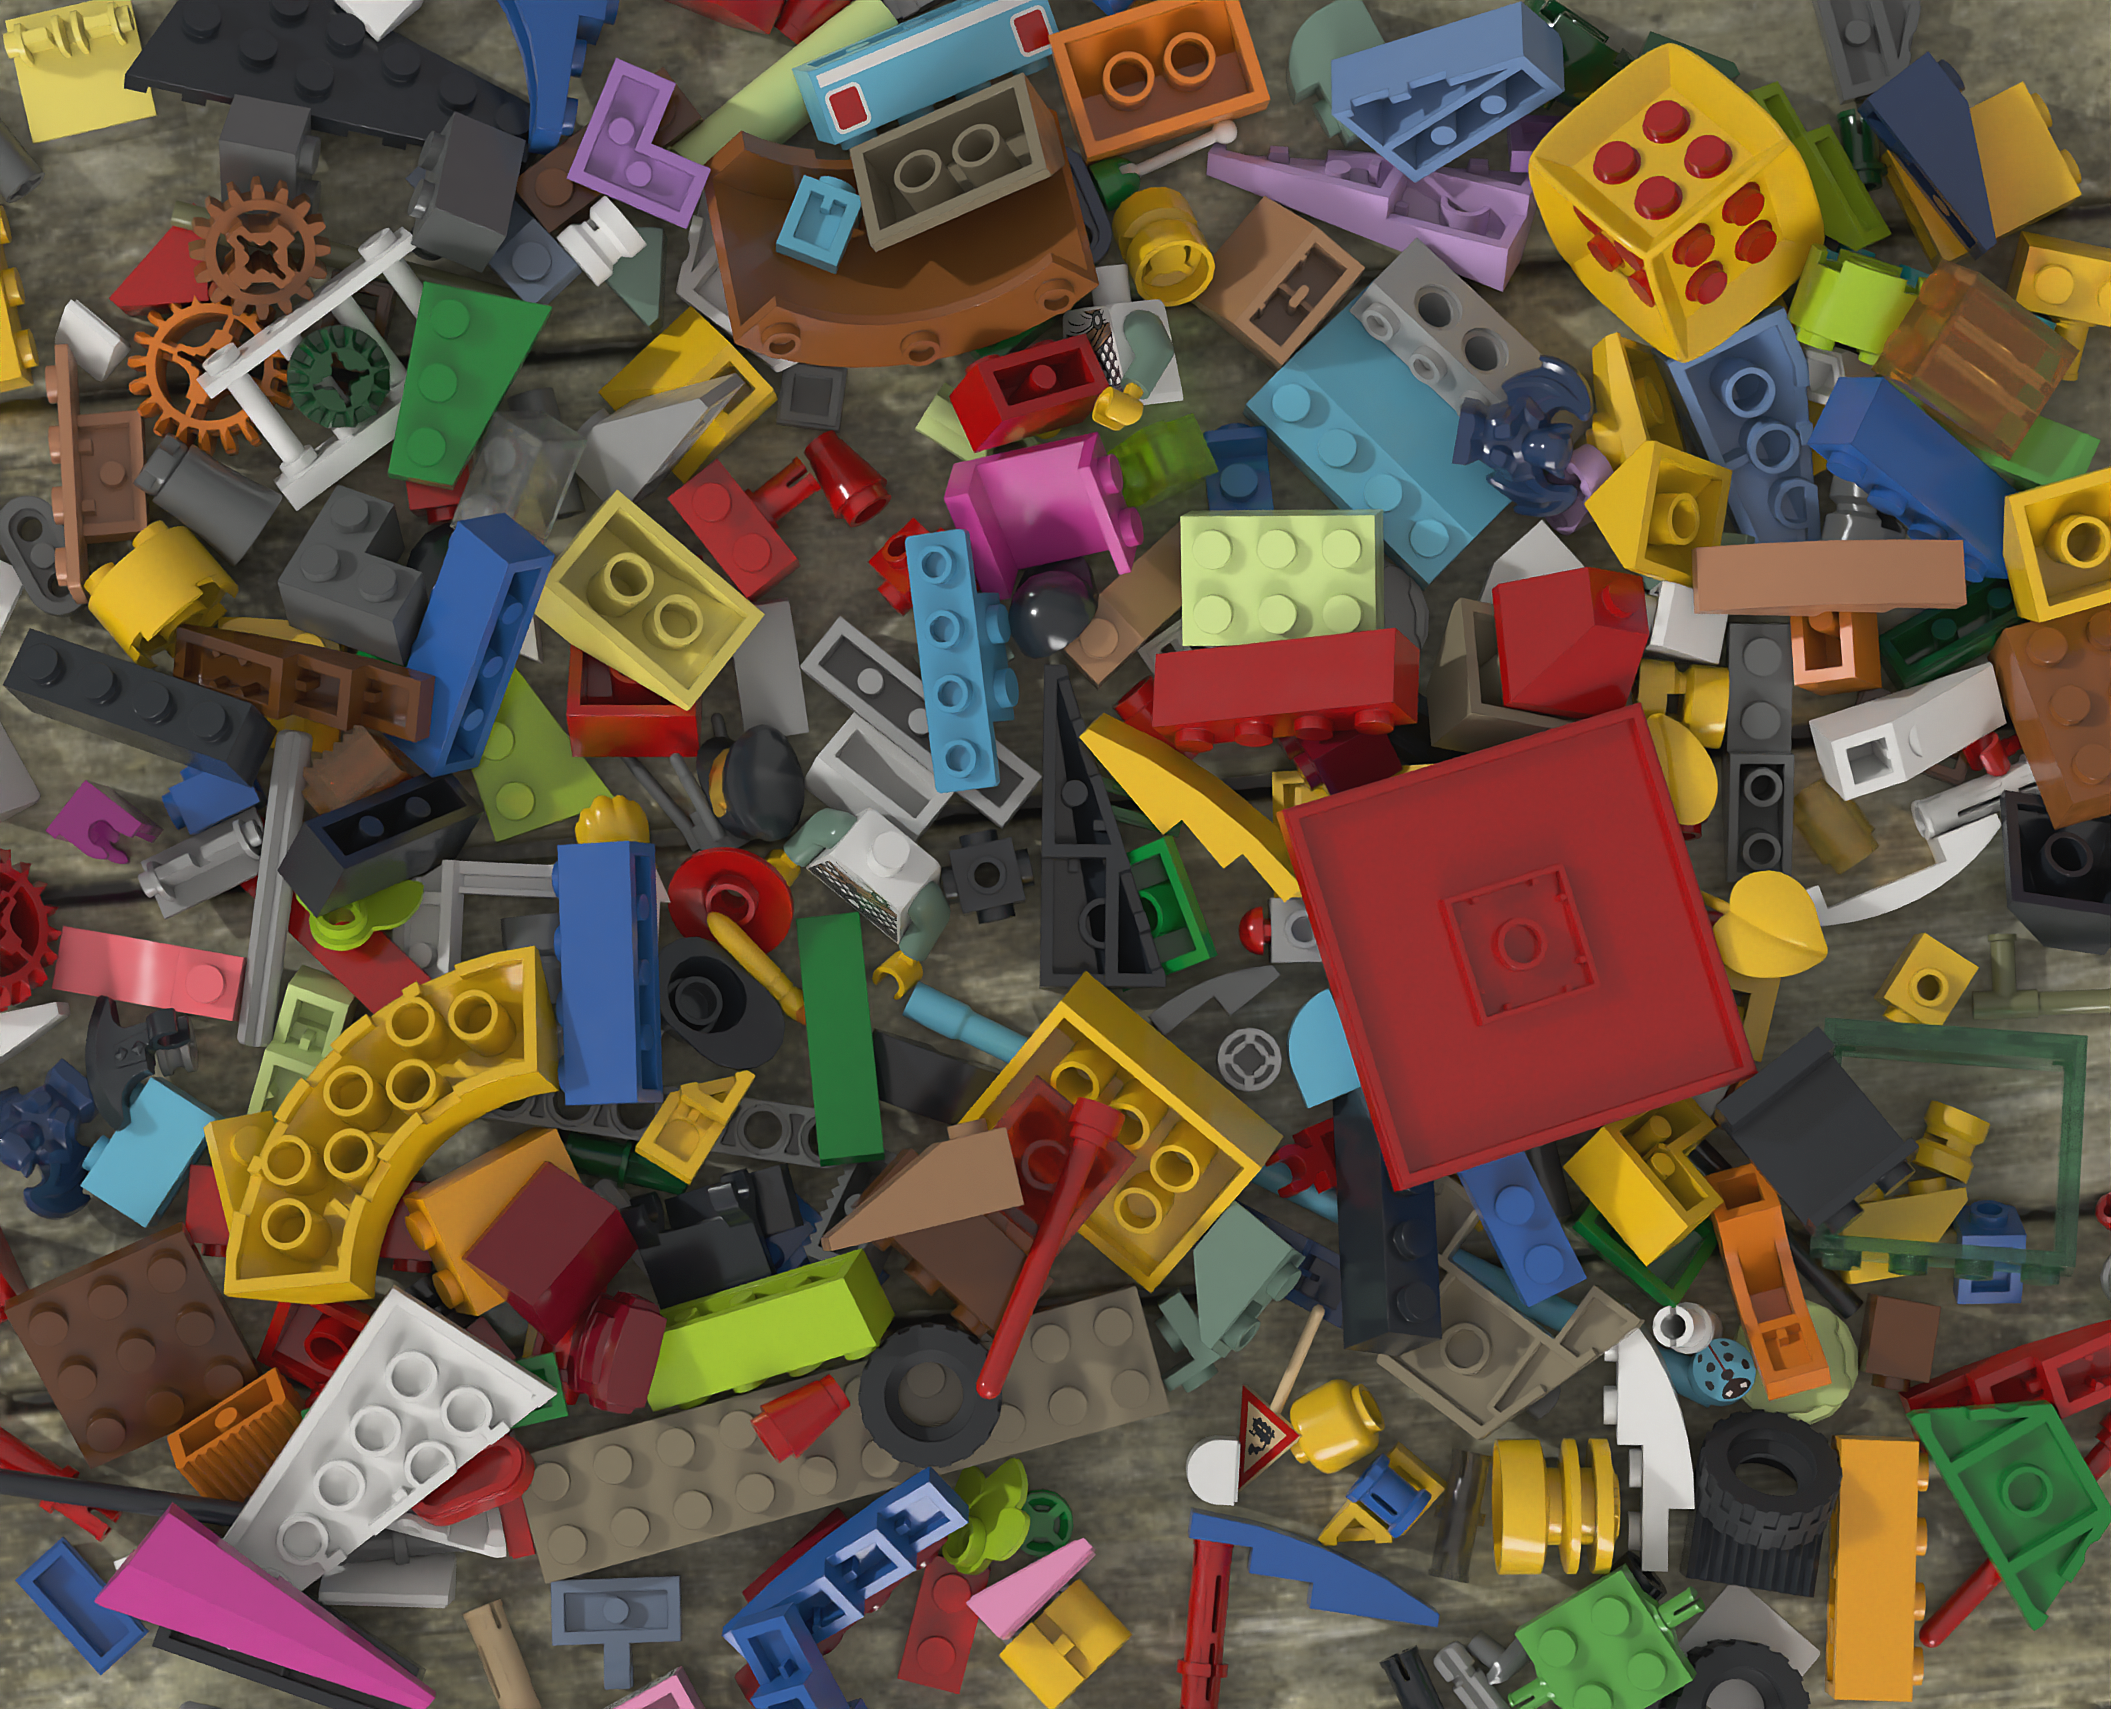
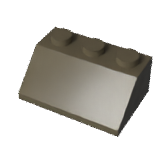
M1024 72L849 149L870 246L875 252L1050 177L1065 165L1054 116Z
M1460 598L1454 603L1426 688L1431 746L1473 753L1582 720L1505 707L1503 703L1493 604L1466 598ZM1631 691L1626 706L1633 705Z

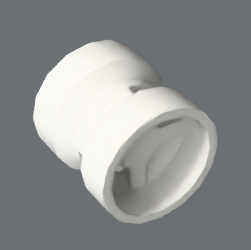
M606 196L590 208V219L587 222L584 221L581 225H569L556 236L565 250L597 286L613 274V265L618 262L621 256L632 258L647 246L635 228Z

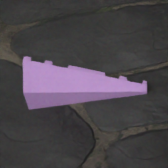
M1218 142L1214 143L1208 152L1206 173L1208 176L1256 195L1266 196L1274 202L1401 252L1418 238L1456 274L1502 292L1522 258L1537 207L1528 173L1489 170L1488 159L1470 158L1466 169L1442 166L1414 183L1378 152L1328 149L1325 160L1290 158L1288 147L1270 146L1267 156H1255L1228 151L1226 144Z

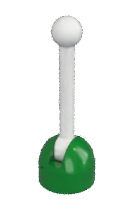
M1231 120L1214 124L1211 131L1137 165L1120 156H1112L1088 165L1090 177L1107 212L1119 208L1123 201L1135 192H1138L1141 176L1216 142L1221 144L1231 143L1237 136V127Z

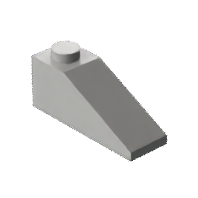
M734 373L632 400L611 415L603 408L590 417L577 431L576 435L582 442L566 462L603 502L618 489L636 505L656 491L745 382Z

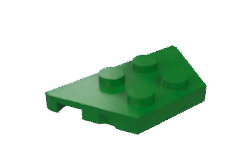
M2047 1400L1915 1409L1905 1414L2027 1625L2033 1631L2039 1629L2049 1616L2046 1614V1611L2065 1582L2071 1583L2084 1564L2085 1553L2088 1547L2101 1538L2111 1523V1505L2053 1405Z

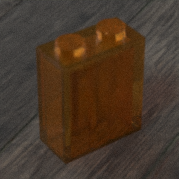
M1942 259L1935 271L1922 284L1919 296L1898 329L1888 337L1883 352L1871 370L1880 377H1884L1901 393L1970 445L2009 461L2080 350L1980 272Z

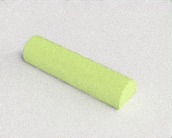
M853 0L713 112L701 124L671 146L670 152L704 165L741 130L761 139L783 144L811 121L792 68L899 25V23L881 0Z

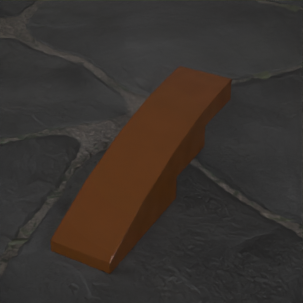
M191 624L177 626L173 677L251 703L263 716L275 720L295 715L343 731L363 726L414 743L429 737L435 685L434 675L312 644Z

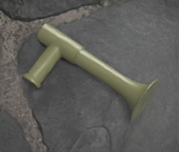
M2017 934L1987 935L1991 952L1992 991H1972L1973 1020L2038 1018L2041 1015L2111 1014V988L2062 991L2017 990L2015 962Z

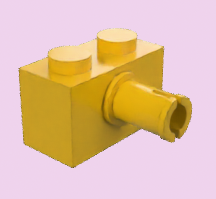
M2021 231L2006 293L2014 308L2047 314V316L2052 318L2051 322L2057 324L2052 336L2062 339L2064 342L2049 377L2057 379L2059 372L2063 374V380L2076 381L2079 375L2078 369L2089 327H2096V325L2111 327V248Z

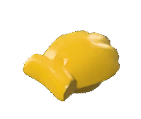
M598 795L594 798L589 808H584L580 812L579 821L575 826L578 844L617 841L650 843L648 820L644 810L639 803L629 800L623 795H616L613 798Z

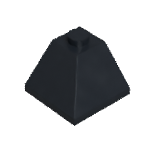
M2004 790L2000 795L2007 908L2044 947L2105 955L2111 948V814L2055 830L2041 795Z

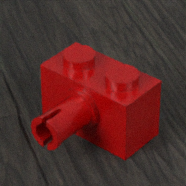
M796 456L792 459L791 463L753 493L749 488L743 491L717 458L667 499L742 595L752 603L759 600L801 566L796 556L776 533L780 528L776 522L814 492H818L822 488L811 473L789 488L808 473L806 466Z

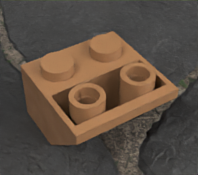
M1264 196L1213 255L1215 263L1213 278L1204 292L1191 302L1277 373L1309 341L1361 280L1365 267L1317 226Z

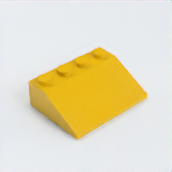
M1087 971L1083 973L958 1123L985 1118L988 1130L1006 1127L1019 1183L1043 1204L1048 1206L1074 1142L1069 1137L1073 1126L1068 1123L1077 1098L1092 1099L1123 1113L1126 1118L1117 1141H1109L1105 1151L1098 1150L1069 1225L1150 1293L1154 1291L1263 1168L1284 1137Z

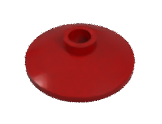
M715 847L691 855L676 869L668 888L667 895L671 902L668 903L669 913L676 928L684 938L700 937L716 942L724 950L726 949L714 937L707 924L708 913L712 911L719 912L733 920L765 954L775 949L784 940L793 921L794 901L786 880L765 859L742 849ZM727 890L737 891L743 896H734L730 894Z

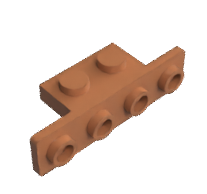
M68 344L55 345V365L45 367L48 401L50 404L58 403L59 425L49 426V451L52 463L61 464L62 486L52 487V510L55 524L64 525L65 547L55 549V570L58 585L68 586V590L76 604H88L90 594L84 588V584L89 578L87 544L134 540L144 528L150 525L149 494L133 484L147 462L145 421L137 410L80 415L77 362Z

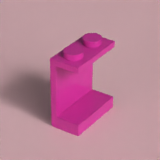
M1099 432L953 464L944 500L956 529H966L970 534L974 573L982 593H999L1000 600L1011 598L1019 569L1107 550L1111 553L1118 574L1130 573L1137 545H1141L1144 540L1140 515L1135 507H1127L1122 494L1123 476L1119 461L1114 454L1107 455Z

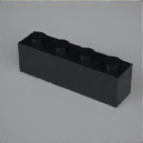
M29 628L3 683V686L33 713L250 788L253 786L278 731L251 703Z
M1359 1087L1333 1099L1343 1345L1345 1350L1399 1356L1442 1339L1434 1180L1394 1192L1362 1087Z

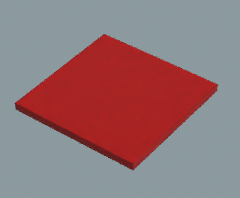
M1641 702L1276 812L1394 1192L1752 1078L1758 1073Z

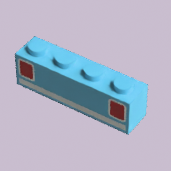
M956 0L792 68L818 140L834 145L840 143L842 150H848L877 137L878 134L875 128L896 119L899 125L902 126L935 111L934 103L955 95L956 101L992 86L991 79L1010 71L1013 76L1022 72L1027 76L1048 67L1047 56L1052 54L1048 35L1059 32L1048 0Z

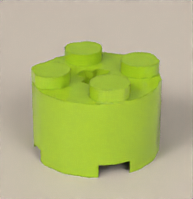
M1817 243L1812 244L1786 318L1796 325L1794 332L1797 333L1795 339L1826 351H1833L1835 343L1839 342L1856 348L1855 351L1859 353L1858 360L1881 369L1895 371L1899 359L1907 360L1911 358L1936 283L1926 277H1919L1916 287L1907 284L1908 280L1900 278L1903 268L1845 249H1840L1837 261L1828 259L1827 247Z

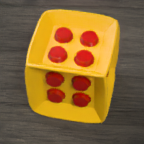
M1667 43L1650 50L1614 75L1558 122L1540 141L1529 158L1528 173L1531 188L1547 231L1560 255L1570 265L1584 286L1604 306L1652 347L1667 357L1681 363H1686L1703 356L1750 322L1801 277L1811 245L1815 243L1824 245V222L1810 174L1800 152L1790 141L1784 130L1761 105L1714 66L1694 52L1674 43Z

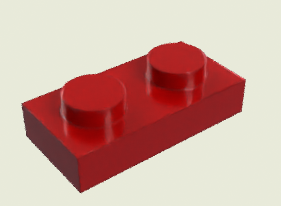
M938 1553L935 1559L925 1567L897 1679L960 1694L979 1619L965 1602L970 1600L973 1595L986 1589L991 1571L990 1566L978 1575L963 1574L954 1565L948 1563L943 1554Z

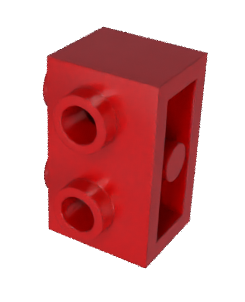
M1086 333L1055 342L1053 339L1043 340L1022 351L1001 357L999 354H993L980 358L966 367L964 370L966 376L952 391L949 398L974 453L1082 423L1093 411L1095 403L1103 390L1110 386Z

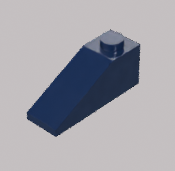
M1928 51L1870 95L1857 111L1976 261L1997 244L1969 104L1961 94L1965 90V86L1959 74L1947 61L1941 59L1939 62H1936Z

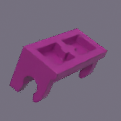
M85 780L45 831L55 839L72 843L89 857L100 860L108 859L118 864L130 863V858L124 851L117 850L113 843L120 840V833L131 838L137 836L154 843L164 829L110 787Z

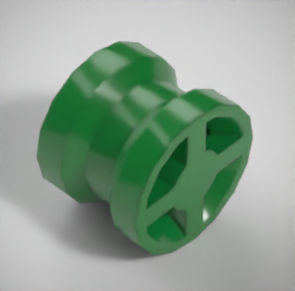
M1044 1488L1028 1491L1026 1502L1021 1510L1030 1516V1527L1023 1544L1019 1548L1029 1555L1045 1557L1065 1546L1071 1539L1074 1527L1072 1510L1066 1499L1055 1491Z

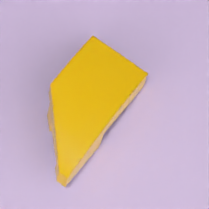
M746 1070L737 1072L731 1077L699 1084L692 1082L680 1085L679 1091L669 1093L636 1145L635 1152L690 1185L754 1081L755 1075Z
M1398 1441L1386 1454L1390 1458L1389 1467L1417 1491L1425 1488L1432 1494L1428 1504L1413 1523L1400 1535L1402 1536L1405 1535L1445 1490L1447 1482ZM1348 1499L1319 1534L1317 1540L1324 1546H1336L1338 1542L1375 1540V1544L1393 1543L1394 1538L1387 1533L1389 1525L1361 1501L1352 1503Z

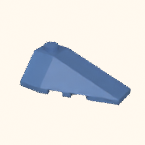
M1781 305L1765 308L1722 344L1692 361L1681 363L1667 357L1655 348L1651 349L1658 370L1699 457L1733 470L1726 512L1737 534L1755 537L1754 544L1820 541L1821 538L1818 487L1814 484L1812 449L1807 444L1813 432V423L1809 421L1807 386H1810L1809 367L1799 341L1795 339L1796 334L1790 321L1786 319L1787 313Z

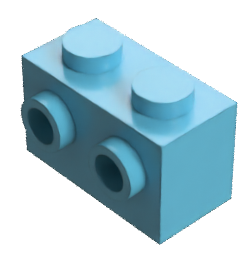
M151 1077L146 1085L139 1082L135 1086L130 1096L129 1104L131 1123L122 1131H115L111 1139L102 1135L91 1148L82 1164V1167L89 1171L80 1186L145 1228L157 1226L190 1175V1165L197 1164L208 1146L203 1127L212 1121L226 1119L163 1077Z

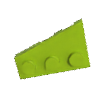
M515 666L478 767L471 768L497 843L580 816V812L584 808H589L594 798L598 795L610 798L615 797L585 757H572L569 736Z

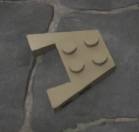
M1448 1175L1434 1180L1442 1339L1399 1356L1378 1354L1376 1363L1477 1440H1484L1638 1330L1645 1319L1601 1286L1593 1285L1557 1337L1553 1336L1453 1260L1454 1255L1480 1219L1462 1183L1452 1175Z

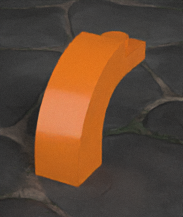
M1752 1163L1703 1176L1724 1200L1710 1216L1744 1336L1755 1369L1759 1371L1768 1400L1771 1401L1832 1384L1829 1366L1799 1283L1787 1238L1781 1204L1776 1192Z

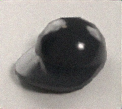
M1082 556L1029 567L1024 572L1013 594L1008 620L1011 636L1025 656L1038 659L1048 657L1064 649L1078 638L1092 621L1098 609L1099 594L1092 569Z

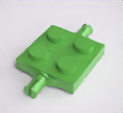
M1625 1563L1519 1626L1514 1634L1534 1663L1538 1678L1508 1694L1511 1707L1519 1704L1516 1709H1536L1550 1700H1553L1562 1709H1644L1691 1682L1697 1674L1679 1646L1675 1627L1699 1612L1705 1611V1604L1702 1598L1699 1597L1695 1600L1698 1592L1694 1587L1690 1586L1687 1590L1660 1605L1657 1600L1643 1591Z

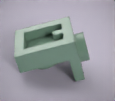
M1177 1287L1157 1301L1164 1315L1154 1322L1175 1353L1186 1347L1191 1354L1161 1375L1162 1381L1169 1392L1182 1385L1186 1393L1218 1373L1213 1363L1222 1356L1210 1350L1201 1342L1199 1317Z

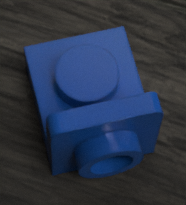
M1230 423L1216 430L1203 433V466L1208 510H1274L1267 456L1268 439L1265 426L1250 427L1243 423Z
M1981 1200L1974 1202L1971 1206H1963L1952 1222L1957 1234L1953 1294L1957 1304L2021 1303L2027 1235L2016 1208L1992 1200Z

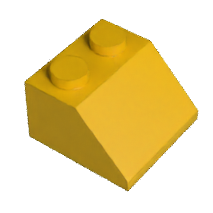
M2111 466L2005 496L2003 558L2018 617L2040 623L2111 602Z

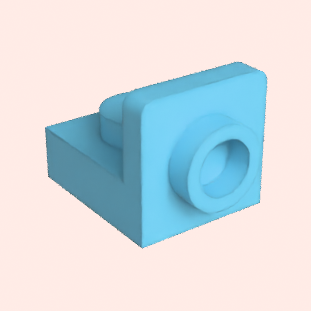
M804 175L776 242V252L836 274L854 228H858L863 217L860 196L855 194L856 190L850 184L834 177L821 176L817 180Z

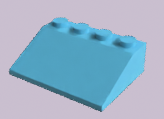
M1371 282L1245 404L1243 415L1254 426H1265L1267 438L1340 510L1383 509L1384 553L1424 591L1512 500L1487 482L1486 475L1494 472V470L1480 460L1466 466L1452 463L1459 416L1456 410L1429 385L1419 381L1412 374L1410 368L1382 341L1372 337L1365 330L1363 324L1349 312L1372 284Z

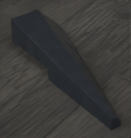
M1044 664L1039 989H1071L1085 971L1107 989L1166 988V975L1158 956L1150 925L1140 900L1094 754L1080 739V735L1086 730L1075 698L1067 667L1063 664Z

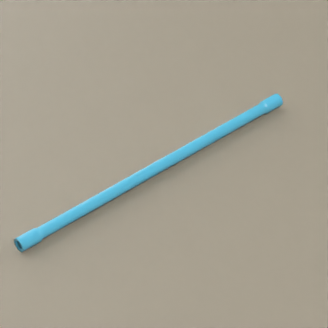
M918 981L902 1016L949 1039L961 1040L1006 1063L1011 1061L1029 1039L974 1012L969 1005ZM1278 1162L1268 1167L1264 1165L1250 1182L1279 1195L1277 1190L1291 1183L1292 1173L1286 1164ZM1312 1184L1310 1188L1297 1195L1285 1198L1338 1224L1337 1189L1335 1187L1318 1194L1314 1184ZM1461 1248L1453 1257L1456 1263L1529 1318L1558 1332L1562 1330L1578 1307L1576 1304L1553 1295L1528 1308L1520 1301L1504 1269ZM1656 1344L1665 1360L1677 1393L1708 1408L1711 1404L1701 1400L1693 1392L1689 1384L1687 1370L1691 1357L1674 1349H1667Z

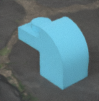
M1325 989L1311 997L1298 1010L1291 1022L1286 1040L1288 1066L1305 1108H1311L1361 1087L1337 1007L1329 989Z

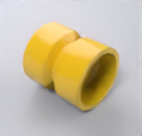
M1150 187L1135 192L1121 203L1113 216L1111 229L1138 294L1144 300L1160 299L1165 307H1172L1192 301L1204 292L1213 278L1215 263L1203 233L1198 229L1193 211L1182 194L1167 187Z
M1641 658L1631 692L1633 704L1641 702L1646 720L1652 714H1664L1690 730L1704 748L1720 749L1725 731L1729 701L1728 667L1691 664L1685 672H1679L1674 662ZM1668 694H1679L1677 714L1666 712Z

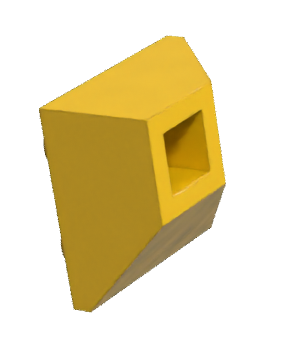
M692 306L687 308L598 391L600 396L617 411L630 401L734 373L745 382L672 470L683 484L701 472L778 400L774 389Z

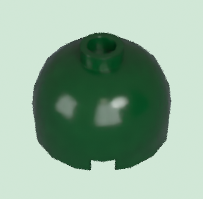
M1525 0L1524 4L1559 34L1563 44L1565 91L1541 105V107L1549 110L1554 102L1557 101L1575 108L1614 75L1636 60L1624 48L1618 53L1605 43L1609 37L1560 2L1549 0L1546 4L1545 0Z

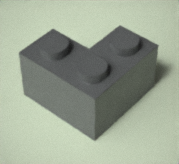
M337 484L277 582L289 626L404 666L411 654L412 644L418 636L429 605V599L423 573L397 564L405 550L395 504Z

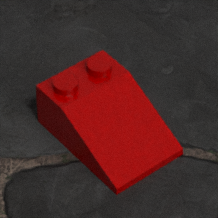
M696 555L701 561H703V555ZM570 644L566 718L572 757H670L673 753H679L682 757H697L698 750L701 747L703 693L694 705L686 711Z

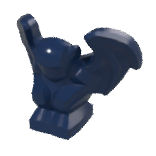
M1540 355L1541 367L1519 373L1502 383L1501 387L1507 395L1505 401L1487 407L1479 399L1465 398L1460 412L1452 463L1466 466L1480 460L1494 470V472L1486 475L1487 482L1518 504L1513 507L1515 513L1526 516L1550 517L1568 510L1576 502L1578 490L1575 485L1550 482L1544 474L1543 469L1560 479H1564V470L1567 469L1573 455V439L1571 436L1574 428L1573 425L1568 423L1552 424L1551 420L1557 412L1562 410L1573 413L1582 421L1588 420L1593 411V398L1588 382L1580 371L1557 357Z
M63 1058L47 1072L43 1086L25 1095H21L19 1087L16 1086L0 1091V1161L13 1170L21 1171L26 1178L33 1173L35 1166H37L42 1180L36 1186L24 1189L23 1200L32 1212L40 1217L51 1220L68 1218L81 1211L91 1200L90 1195L84 1194V1188L80 1186L88 1175V1171L82 1167V1164L91 1148L78 1143L77 1136L81 1124L90 1123L100 1113L92 1097L87 1078Z

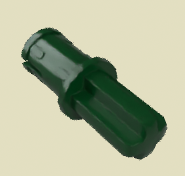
M570 1131L565 1148L576 1172L579 1174L613 1180L617 1182V1188L624 1189L627 1183L680 1195L685 1193L689 1184L636 1153L635 1140L628 1139L625 1144Z

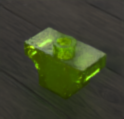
M1193 413L1169 422L1161 420L1145 426L1107 452V455L1114 454L1119 461L1123 476L1122 494L1127 507H1135L1138 513L1162 500L1194 488L1219 471Z

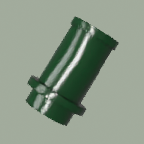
M1855 108L1838 113L1837 122L1840 129L1841 145L1851 161L1853 169L1856 170L1868 192L1880 189L1883 186L1882 177L1888 174V167L1886 164L1881 163L1878 136L1862 116L1860 117L1861 135L1857 133Z

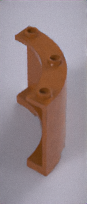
M1048 108L1054 116L1065 165L1052 176L877 252L870 246L863 215L858 228H854L836 274L776 252V242L804 175L817 180L821 176L840 179L850 184L856 190L855 194L859 195L851 156L850 160L816 159L814 149L778 144L741 130L703 165L711 169L704 186L734 343L774 359H784L819 366L849 368L890 367L906 364L925 366L937 359L970 352L1013 337L1057 314L1071 309L1077 301L1099 286V281L1057 112Z

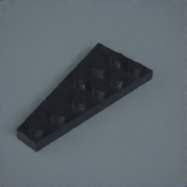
M178 0L125 73L124 89L147 93L148 87L180 93L182 94L181 101L206 106L207 100L231 105L234 95L238 94L311 108V130L343 137L348 136V131L383 138V146L406 150L407 144L423 147L430 132L435 131L441 134L453 113L458 112L526 140L519 175L528 170L538 155L537 153L528 152L530 103L394 31H391L377 42L365 31V25L358 17L344 11L334 0Z

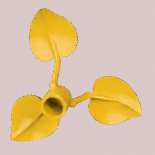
M1652 714L1647 719V723L1679 824L1695 825L1701 823L1709 817L1718 794V780L1712 760L1703 745L1690 730L1664 714ZM1770 870L1748 874L1734 885L1730 895V903L1700 890L1704 904L1724 914L1718 919L1712 929L1723 963L1737 973L1758 978L1786 977L1806 971L1826 958L1828 947L1821 930L1815 905L1804 887L1792 877Z

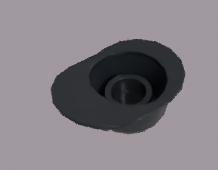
M700 937L679 938L663 947L658 954L660 1018L663 1030L676 1041L691 1045L700 1055L720 1067L737 1071L754 1069L773 1059L783 1044L785 1022L780 1006L769 991L716 942Z

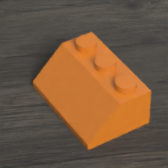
M1157 0L1048 35L1067 112L1086 167L1105 158L1122 156L1213 127L1214 124L1225 120L1232 121L1266 110L1271 100L1239 0Z

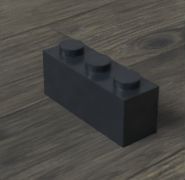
M423 773L305 821L277 871L312 914L318 918L442 865V860L456 859L484 810L453 773L433 778L427 773Z

